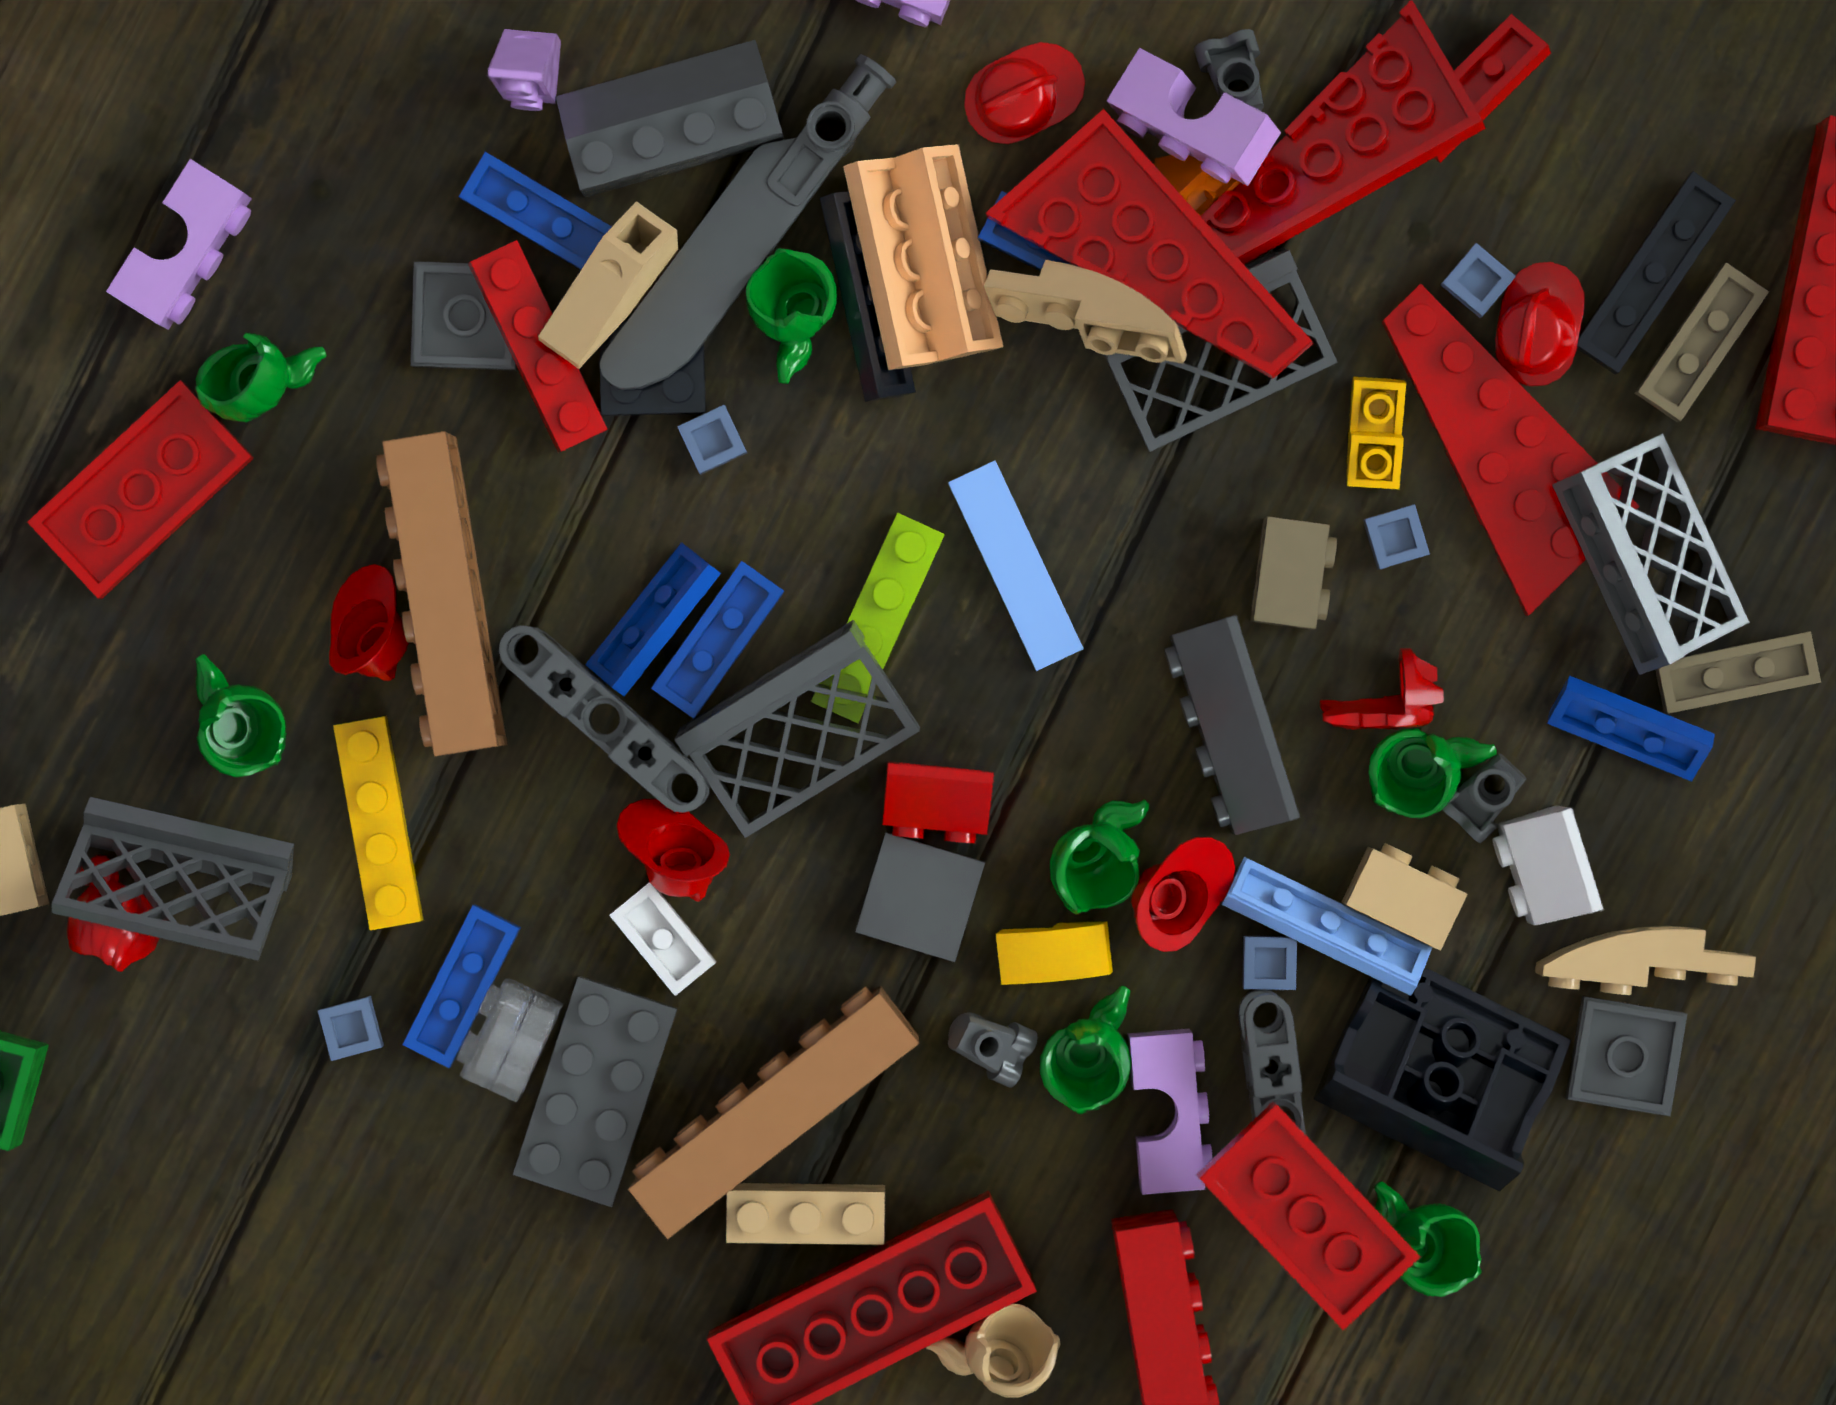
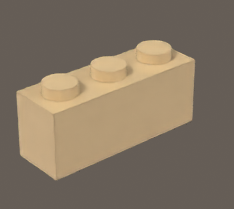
M739 1183L727 1193L726 1243L884 1245L885 1185Z

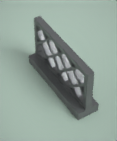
M1279 248L1246 264L1245 267L1269 293L1289 283L1296 299L1291 318L1297 323L1302 312L1309 329L1299 327L1307 335L1313 337L1321 357L1302 366L1291 363L1287 367L1294 370L1282 376H1276L1274 379L1268 377L1267 383L1253 388L1237 382L1244 364L1236 359L1229 379L1203 370L1212 345L1204 341L1195 367L1186 363L1159 362L1150 386L1146 389L1130 383L1122 368L1121 362L1134 356L1119 353L1112 355L1102 354L1111 369L1149 452L1338 363L1296 271L1298 268L1290 250ZM1178 326L1180 334L1187 332V330ZM1166 363L1193 372L1183 401L1156 392ZM1200 375L1227 384L1220 405L1210 410L1190 404ZM1234 388L1246 391V393L1231 399ZM1133 390L1146 395L1142 407H1140ZM1153 398L1180 407L1173 427L1156 436L1153 435L1146 420ZM1187 410L1200 414L1183 422Z
M1664 434L1653 437L1552 484L1639 675L1667 666L1683 658L1684 655L1750 623ZM1649 451L1652 452L1660 469L1657 482L1639 474L1643 454ZM1628 462L1627 468L1621 464ZM1607 471L1624 480L1619 501L1611 497L1602 478V473ZM1635 486L1654 494L1649 515L1630 507ZM1665 501L1676 505L1682 517L1679 530L1661 522ZM1627 519L1646 527L1641 548L1634 546L1625 528ZM1657 533L1675 541L1671 563L1652 554ZM1687 548L1697 552L1703 563L1700 577L1682 569ZM1649 566L1667 574L1662 596L1655 593L1647 576ZM1679 581L1697 589L1692 610L1674 602ZM1709 595L1720 600L1728 621L1719 624L1704 616ZM1671 614L1689 622L1685 642L1680 645L1669 624ZM1701 628L1706 630V632L1700 634Z
M854 620L679 728L674 739L685 757L690 755L744 838L920 731L919 724L865 644V636ZM858 659L862 661L872 677L868 694L837 688L841 670ZM834 675L832 686L819 684ZM876 684L885 698L874 696ZM806 691L830 695L824 721L794 715L797 697ZM835 697L866 703L860 729L830 723ZM790 702L788 713L776 711ZM871 705L893 709L904 726L889 735L866 731ZM763 718L786 722L781 747L777 748L750 742L754 724ZM792 724L822 730L817 756L786 750ZM746 729L744 740L732 738ZM831 732L858 738L855 755L845 762L822 758L827 733ZM864 740L876 742L861 751ZM719 745L742 749L737 775L715 770L705 754ZM748 751L778 757L773 783L743 776ZM784 759L814 765L811 783L801 789L780 785L779 780ZM820 767L832 769L818 778ZM724 782L735 784L733 795ZM741 786L771 792L767 810L751 820L747 818L737 803ZM776 794L788 796L775 804Z
M90 797L84 810L83 827L52 902V913L259 961L282 893L287 891L292 877L294 844ZM89 847H95L115 852L118 857L94 866L87 856ZM147 859L164 863L169 869L146 878L136 863ZM126 868L135 883L112 892L103 877ZM199 871L216 875L220 881L197 890L187 875ZM177 880L187 895L164 904L154 889ZM93 882L102 897L88 903L69 899L72 890ZM251 883L268 887L270 891L266 895L248 901L239 887ZM229 892L238 907L216 916L206 901ZM144 894L154 908L142 914L126 912L121 903ZM196 906L205 921L196 925L186 926L178 924L172 915ZM247 918L255 929V933L251 941L230 936L224 927Z

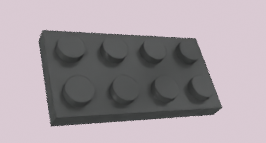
M578 976L513 1175L609 1207L613 1206L678 1010L677 1007Z

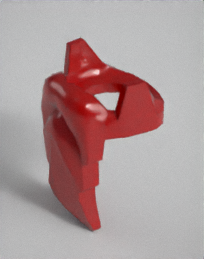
M1400 648V695L1358 699L1356 701L1321 700L1320 708L1324 711L1322 719L1332 726L1351 730L1366 728L1398 730L1401 727L1428 725L1434 717L1432 705L1443 703V689L1432 683L1437 681V666H1433L1418 658L1411 648Z

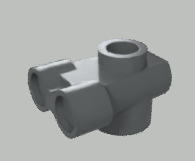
M1240 30L1222 39L1203 41L1194 47L1200 71L1209 73L1219 99L1225 92L1259 111L1264 108L1259 83V71L1255 64V58L1260 55V50L1253 30ZM1240 85L1245 87L1247 90L1243 92H1234L1230 89L1234 86Z
M1498 753L1457 788L1454 797L1442 810L1459 823L1474 840L1481 844L1497 828L1494 822L1495 818L1503 808L1511 803L1515 793L1527 779L1511 762ZM1497 774L1504 779L1505 785L1500 791L1493 792L1486 788L1484 781L1489 775Z
M968 1012L959 1015L952 1022L949 1029L948 1046L953 1051L987 1070V1077L990 1080L1011 1088L1019 1081L1023 1070V1062L1035 1049L1038 1037L1036 1031L1016 1022L1006 1027L988 1021L976 1013Z

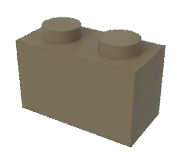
M1275 517L1263 519L1250 622L1313 630L1316 629L1317 619L1326 620L1330 589L1322 588L1324 568L1333 569L1337 548V538L1329 537L1330 525Z

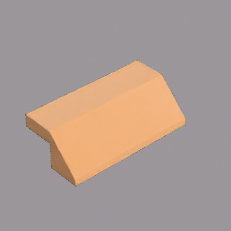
M959 145L922 147L894 158L856 161L843 166L888 370L923 366L1002 348L1003 343L997 316L994 314L984 288L988 275L980 240H978L979 235Z

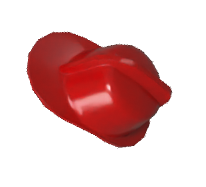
M1039 42L1020 48L986 65L973 76L966 89L964 107L968 122L980 136L993 143L1011 144L1025 140L1063 121L1076 110L1083 98L1085 78L1081 64L1070 51L1057 44Z
M1553 262L1534 263L1520 270L1506 289L1496 331V357L1503 368L1518 383L1527 386H1546L1560 379L1572 365L1577 351L1584 314V291L1578 277L1567 267Z
M373 564L362 567L350 575L340 587L333 602L329 664L336 673L346 675L357 672L361 675L390 681L395 677L397 663L407 651L409 643H407L403 620L396 611L394 577L387 568Z
M642 799L629 804L619 815L616 827L620 841L628 851L645 865L649 882L658 892L673 897H690L699 902L706 896L708 886L711 884L713 877L718 875L728 864L730 852L727 843L709 830L689 811L685 813L674 812L663 805L658 799Z
M1212 837L1192 838L1177 846L1161 864L1153 865L1144 870L1139 876V882L1133 891L1131 903L1139 934L1150 947L1162 952L1177 951L1190 944L1225 898L1233 883L1235 864L1232 853L1223 842Z

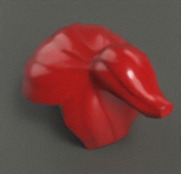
M100 854L92 857L90 860L96 866L110 859ZM118 871L103 877L112 892L126 887V885L119 883ZM93 882L86 884L89 887L77 900L88 903L102 897ZM144 894L121 903L126 912L142 914L154 909ZM68 917L67 936L69 948L79 954L97 956L104 964L112 966L118 972L124 971L131 963L148 956L155 950L160 939L154 936Z

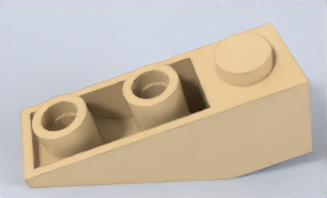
M636 201L602 237L539 334V341L579 369L643 301L678 254L677 230Z

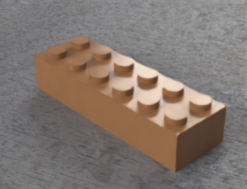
M444 431L384 441V454L376 456L377 470L381 486H387L391 491L393 506L385 508V518L390 539L396 538L400 545L401 559L394 560V573L398 590H405L408 594L410 611L402 612V620L407 643L413 642L416 644L419 663L411 664V676L415 694H422L425 697L427 715L419 717L424 747L431 746L433 747L434 756H442L507 745L457 438Z
M866 986L860 989L841 1005L842 1008L840 1010L844 1015L831 1025L825 1018L819 1021L800 1037L801 1039L798 1042L802 1045L801 1049L788 1057L784 1050L778 1053L759 1069L760 1071L757 1075L761 1079L749 1089L741 1082L718 1101L715 1107L719 1112L706 1121L700 1114L677 1132V1136L674 1138L677 1145L665 1153L659 1146L635 1165L636 1168L632 1172L636 1177L628 1190L667 1239L919 1044L918 1033L881 986L872 993Z

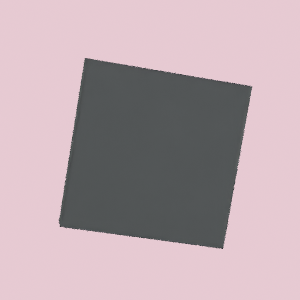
M414 262L411 338L412 367L516 370L517 366L468 263Z
M885 832L855 932L955 962L985 862L904 837L892 836L891 833Z
M1582 996L1565 1098L1671 1116L1687 1013Z

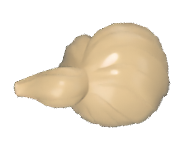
M1011 1304L974 1323L969 1334L966 1336L965 1342L945 1337L926 1347V1349L936 1353L941 1363L949 1371L961 1376L974 1373L978 1380H981L993 1393L1003 1397L1020 1398L1035 1392L1050 1377L1061 1343L1059 1336L1054 1334L1051 1327L1047 1326L1034 1311L1020 1304Z

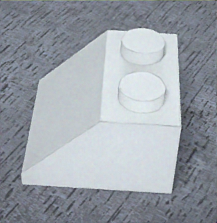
M1555 805L1496 824L1500 836L1493 838V845L1501 867L1510 866L1515 886L1509 887L1508 892L1517 917L1525 915L1527 923L1536 926L1603 910L1572 808Z

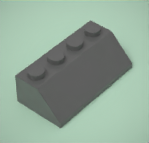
M756 39L556 96L567 147L579 189L585 198L754 150L762 144L784 140Z
M1234 615L1170 635L1172 646L1164 648L1165 657L1172 677L1182 676L1188 696L1179 698L1188 728L1198 726L1203 746L1195 748L1204 778L1213 775L1219 795L1212 797L1211 802L1220 828L1229 825L1231 834L1238 835L1300 818L1237 616Z

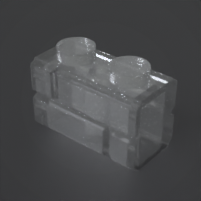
M509 978L503 981L500 988L491 985L478 1012L486 1016L480 1033L476 1035L469 1032L458 1054L457 1061L465 1064L460 1076L511 1101L517 1102L526 1088L564 1004Z

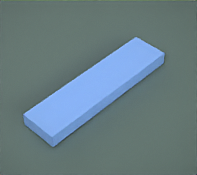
M996 461L948 482L1035 670L1038 671L1083 650L1084 648Z
M1246 857L1240 863L1233 883L1222 903L1223 906L1410 996L1419 983L1433 948Z

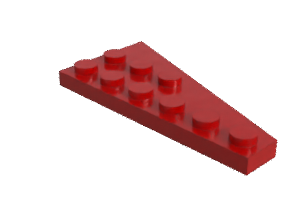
M1410 0L1400 10L1399 14L1401 17L1383 36L1378 33L1365 46L1367 52L1348 72H1340L1284 130L1286 135L1267 154L1249 185L1246 186L1240 182L1233 190H1226L1200 216L1243 264L1250 262L1486 129L1482 118L1413 0Z
M1104 109L985 213L987 218L1071 265L1105 275L1139 292L1161 308L1178 326L1272 379L1313 345L1312 340Z
M1420 284L1382 321V324L1408 377L1411 378L1425 407L1424 410L1445 447V453L1480 524L1483 525L1494 547L1497 559L1519 598L1518 602L1525 616H1529L1586 560L1552 484L1598 463ZM1607 472L1602 473V478L1611 497L1619 501L1622 487ZM1632 499L1630 507L1638 509L1640 506Z

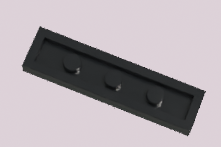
M1694 171L1689 173L1580 333L1577 349L1613 374H1618L1736 200Z
M849 191L832 193L821 197V206L865 402L902 397L915 393L916 390L910 367L888 370Z

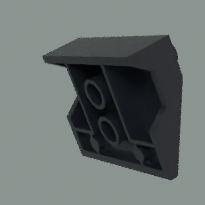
M1426 967L1411 996L1370 976L1330 1056L1313 1099L1497 1191H1501L1522 1172L1524 1166L1521 1156L1536 1116L1552 1093L1571 1040Z

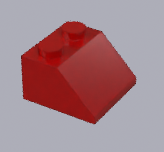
M888 762L883 825L893 826L892 836L923 839L924 829L945 831L944 841L975 843L976 834L987 835L994 773L984 770Z

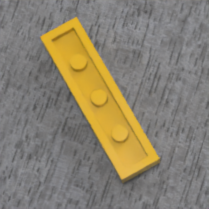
M387 716L333 725L369 929L376 930L423 921Z

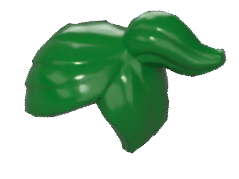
M777 248L775 254L769 256L764 264L751 275L746 286V305L754 324L766 336L781 342L776 358L778 382L789 384L792 375L800 371L811 357L812 342L810 337H813L832 317L837 303V295L832 272L823 261L808 253Z
M245 332L242 337L247 340L248 344L230 345L220 349L208 357L198 369L195 388L197 398L204 408L215 412L223 419L249 422L274 408L279 403L287 387L298 389L309 384L314 376L316 365L326 358V350L323 347H313L284 358L279 348L272 344L267 337Z
M205 654L199 655L195 659L197 666L196 691L198 699L203 706L199 710L197 742L199 750L208 764L220 773L233 777L253 775L271 766L278 765L286 746V720L279 704L269 694L255 686L240 684L229 686L225 676Z
M1418 728L1401 729L1389 734L1378 743L1370 757L1369 783L1372 800L1377 806H1381L1386 811L1408 818L1418 819L1432 816V814L1444 809L1454 797L1458 784L1461 781L1460 769L1474 767L1497 754V749L1494 744L1479 743L1467 737H1451L1445 740L1443 737L1427 734Z
M1143 799L1141 802L1134 804L1124 801L1105 803L1094 814L1092 824L1073 828L1058 840L1050 859V878L1059 898L1068 910L1074 914H1079L1090 909L1108 908L1124 902L1133 894L1139 882L1138 855L1140 850L1137 844L1122 830L1138 825L1145 818L1149 810V803Z
M1120 986L1114 993L1102 998L1092 1008L1089 1019H1078L1076 1022L1070 1023L1066 1028L1057 1030L1047 1040L1041 1054L1040 1075L1044 1087L1053 1098L1077 1114L1098 1110L1101 1106L1116 1099L1124 1090L1129 1079L1131 1070L1130 1050L1121 1033L1117 1030L1127 1012L1131 991L1126 986Z
M1383 1181L1378 1182L1374 1186L1378 1197L1375 1209L1420 1256L1400 1276L1413 1290L1426 1296L1443 1297L1457 1292L1481 1275L1480 1236L1476 1225L1468 1216L1456 1208L1441 1203L1420 1205L1410 1210L1402 1196Z

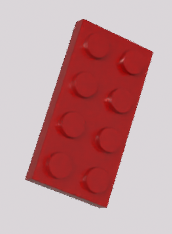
M180 380L27 523L98 599H103L251 462L254 457L211 411L200 404L197 395L185 382Z
M1275 1102L1266 1107L1196 1174L1343 1331L1420 1258L1415 1250Z

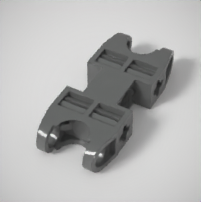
M523 625L513 627L504 634L500 641L499 653L505 666L561 716L570 720L609 755V758L663 805L674 812L685 813L697 809L705 803L710 793V785L694 761L688 756L685 757L675 744L651 723L638 715L605 686L603 681L549 634L539 628ZM530 635L537 641L539 649L535 660L525 665L517 658L515 651L518 641L522 637ZM569 677L572 679L571 684L573 688L570 691L561 690L560 680L562 678ZM605 703L614 706L620 716L617 729L610 734L600 733L592 723V714L595 708ZM644 746L652 750V757L646 761L640 759L638 752ZM680 773L689 774L697 782V795L689 803L678 800L672 792V782Z
M1252 990L1242 998L1238 1007L1240 1038L1252 1121L1272 1102H1275L1277 1105L1290 1109L1291 1120L1305 1134L1300 1093L1302 1092L1293 1015L1290 1006L1271 990ZM1266 1002L1274 1003L1277 1009L1275 1020L1265 1027L1255 1026L1253 1014L1256 1008ZM1269 1060H1275L1278 1063V1066L1274 1068L1273 1074L1267 1073L1264 1068L1269 1065Z

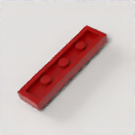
M516 240L469 262L468 266L558 453L608 430L580 370L538 339L539 334L552 316V312L518 241Z

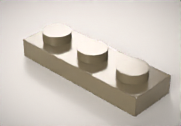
M1728 263L1722 264L1635 394L1674 421L1680 422L1769 291Z
M1811 631L1685 656L1667 666L1655 669L1664 714L1821 683Z

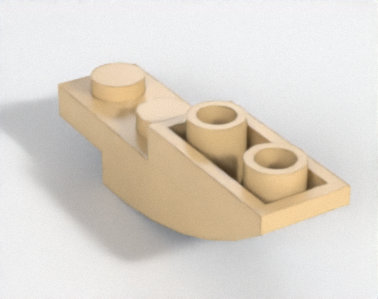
M1045 260L1039 276L990 269L984 288L994 314L997 317L1014 323L1029 321L1049 324L1060 330L1079 329L1085 348L1104 355L1119 353L1139 356L1155 363L1163 361L1185 362L1187 353L1177 324L1161 308L1145 296L1119 281L1088 269L1051 260Z
M1678 926L1639 927L1605 933L1559 949L1536 962L1535 973L1549 977L1548 986L1579 990L1580 980L1601 982L1600 992L1631 995L1632 986L1647 987L1649 966L1655 967V977L1686 980V970L1706 972V982L1737 986L1738 976L1754 978L1756 957L1744 953L1704 949L1706 930L1700 928Z

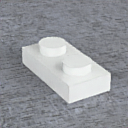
M650 882L609 915L675 996L716 963V960L663 895Z

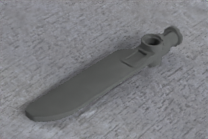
M859 54L855 59L857 67L839 90L832 89L825 100L811 110L807 118V124L797 138L762 144L752 153L603 353L599 363L601 373L613 387L622 391L642 389L667 379L687 364L698 352L745 289L751 275L765 262L841 158L852 150L856 137L871 118L868 114L870 108L885 88L892 89L896 84L895 78L882 66L869 57ZM837 120L846 127V131L839 140L830 142L821 139L817 135L819 126L825 121Z

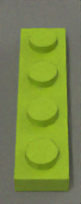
M897 513L847 622L855 621L865 636V644L882 669L885 667L945 534L900 513ZM860 659L841 670L837 688L868 694L872 677ZM834 675L819 684L832 686ZM815 692L811 702L827 709L830 695ZM835 697L832 712L859 723L866 703Z

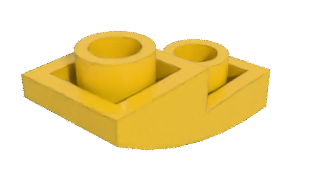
M1368 377L1352 378L1347 486L1399 489L1404 442L1402 427L1406 394L1405 380Z
M1107 921L1057 923L1052 928L1002 929L996 933L1001 985L1076 980L1110 975L1113 972Z

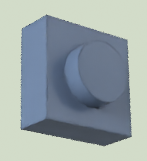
M1475 243L1440 285L1481 318L1516 276L1480 245Z
M725 405L677 426L700 475L747 453Z
M1415 504L1363 520L1378 570L1430 554Z
M1243 936L1242 988L1296 990L1297 941L1286 936Z
M371 996L318 1010L331 1061L384 1046Z

